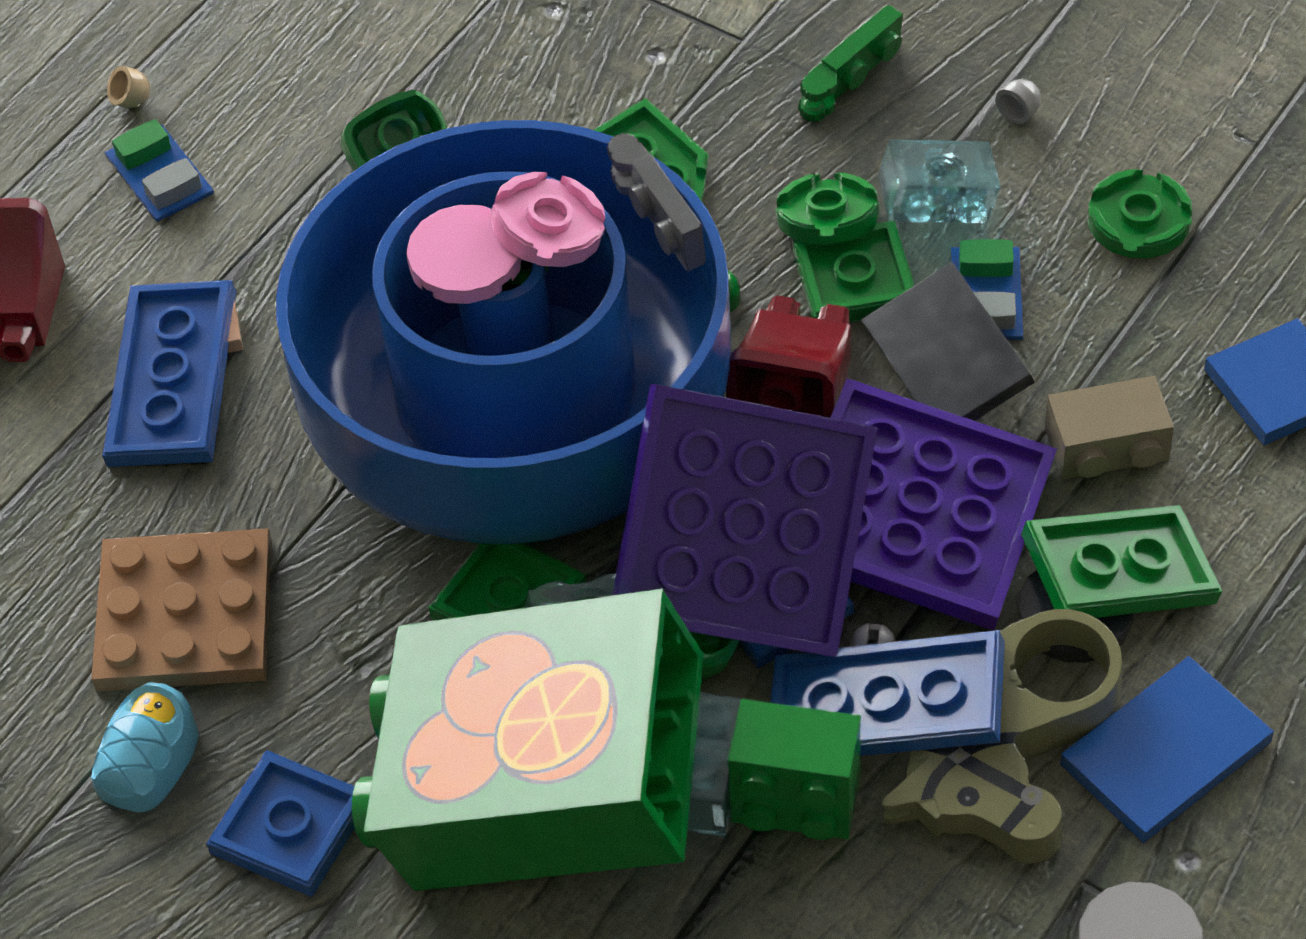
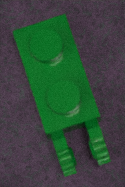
M885 5L823 57L821 62L808 72V76H804V79H801L800 92L802 99L799 101L798 112H800L803 120L806 119L808 122L813 121L815 123V121L820 122L821 119H825V116H829L835 110V99L848 88L854 90L859 87L872 68L881 61L887 62L895 56L902 44L900 35L903 13L891 5Z

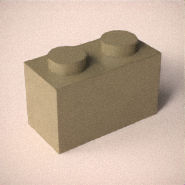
M1155 376L1047 395L1044 429L1050 446L1057 449L1054 458L1062 480L1076 477L1090 478L1104 472L1131 467L1146 468L1158 462L1169 461L1174 426Z

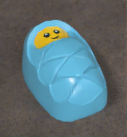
M149 682L133 690L118 707L107 726L92 770L91 779L93 786L102 801L137 813L147 812L159 805L172 790L189 764L199 737L192 709L181 692L166 684Z

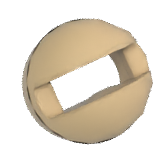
M119 66L109 77L107 96L113 105L136 108L150 96L151 85L146 75L140 71Z

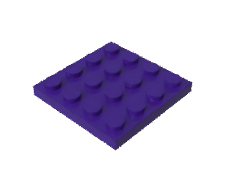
M847 378L830 418L878 427L851 582L994 631L1025 543L1021 532L1025 522L1033 520L1057 449Z
M650 384L612 596L663 589L690 632L836 657L839 649L878 427L659 384Z

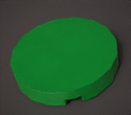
M1129 169L1111 174L1096 185L1092 192L1091 200L1088 203V227L1095 240L1109 251L1128 258L1150 259L1168 254L1184 242L1191 229L1192 201L1185 188L1170 176L1158 172L1156 177L1143 175L1142 169Z
M833 173L834 179L820 180V174H811L799 178L781 190L776 199L777 207L775 212L779 229L791 239L807 244L830 245L853 240L866 234L877 223L880 209L876 189L863 178L848 173Z

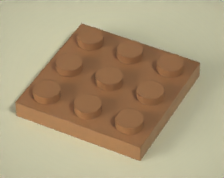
M269 529L102 539L91 677L95 691L130 690L149 682L176 687L266 681L272 549Z

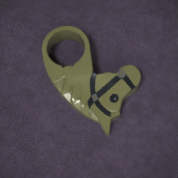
M1069 609L1044 611L1015 622L1000 631L1005 641L1000 742L912 751L908 763L907 778L883 800V809L886 810L884 814L886 823L894 824L918 819L937 838L943 833L977 835L994 844L1015 860L1023 863L1044 862L1057 852L1062 844V812L1060 805L1050 792L1029 783V770L1025 759L1084 737L1117 711L1122 694V655L1114 634L1105 624L1093 616ZM1052 645H1070L1086 650L1088 655L1102 666L1107 676L1101 686L1090 695L1075 701L1055 702L1038 697L1027 688L1020 689L1019 686H1022V682L1018 675L1029 660L1040 653L1050 650Z

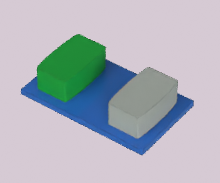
M156 119L112 140L114 148L105 152L106 157L156 222L214 194L212 187L162 124L160 125Z
M998 239L960 241V247H951V262H953L1007 340H1023L1020 248L1013 247V241Z

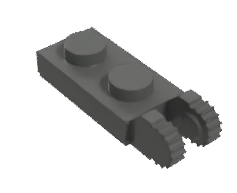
M621 133V135H615L614 138H610L611 141L607 142V153L609 160H612L613 166L611 165L612 170L610 172L613 184H616L617 190L620 194L630 197L631 203L640 218H650L654 224L656 238L667 255L674 253L687 272L704 265L706 256L701 222L651 153H648L643 144L634 135Z

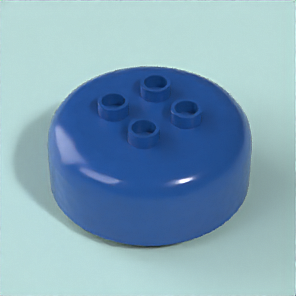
M501 120L447 128L420 136L380 154L350 173L332 188L307 216L286 253L276 293V320L294 402L302 426L319 457L338 482L374 511L401 525L438 537L480 544H523L566 537L594 528L626 513L650 384H659L724 397L730 371L731 324L726 254L719 231L709 211L696 193L679 175L654 157L702 225L706 261L704 265L688 272L674 253L667 255L662 250L655 235L654 224L650 218H640L631 203L630 197L620 194L616 184H613L610 172L612 170L611 165L613 166L612 160H609L607 153V142H610V138L614 137L588 128L536 120ZM530 172L547 173L546 179L560 181L561 176L575 179L591 190L604 207L605 229L598 249L594 254L577 264L566 267L550 266L547 273L545 266L522 259L521 266L527 269L528 265H530L532 268L528 279L520 286L512 290L500 292L490 299L470 304L446 303L434 298L433 292L426 290L423 286L421 290L413 281L406 252L410 235L419 223L438 210L457 205H481L492 209L499 188L515 176Z

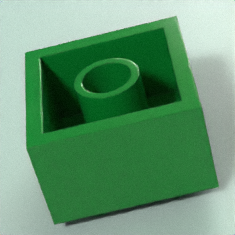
M741 699L728 756L731 822L743 824L756 831L781 829L801 832L807 837L817 840H828L833 837L849 840L860 783L861 715Z

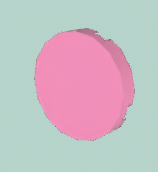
M530 172L513 177L499 188L491 211L492 229L503 247L520 259L540 266L566 267L585 261L597 251L605 229L604 207L591 190L575 179L561 176V180L557 181L546 179L547 173Z
M457 205L438 210L419 223L410 235L406 254L413 281L421 290L423 286L426 290L433 292L434 298L446 303L470 304L492 298L502 291L501 285L506 283L510 277H512V281L520 271L522 259L503 247L494 234L491 222L492 209L481 205Z

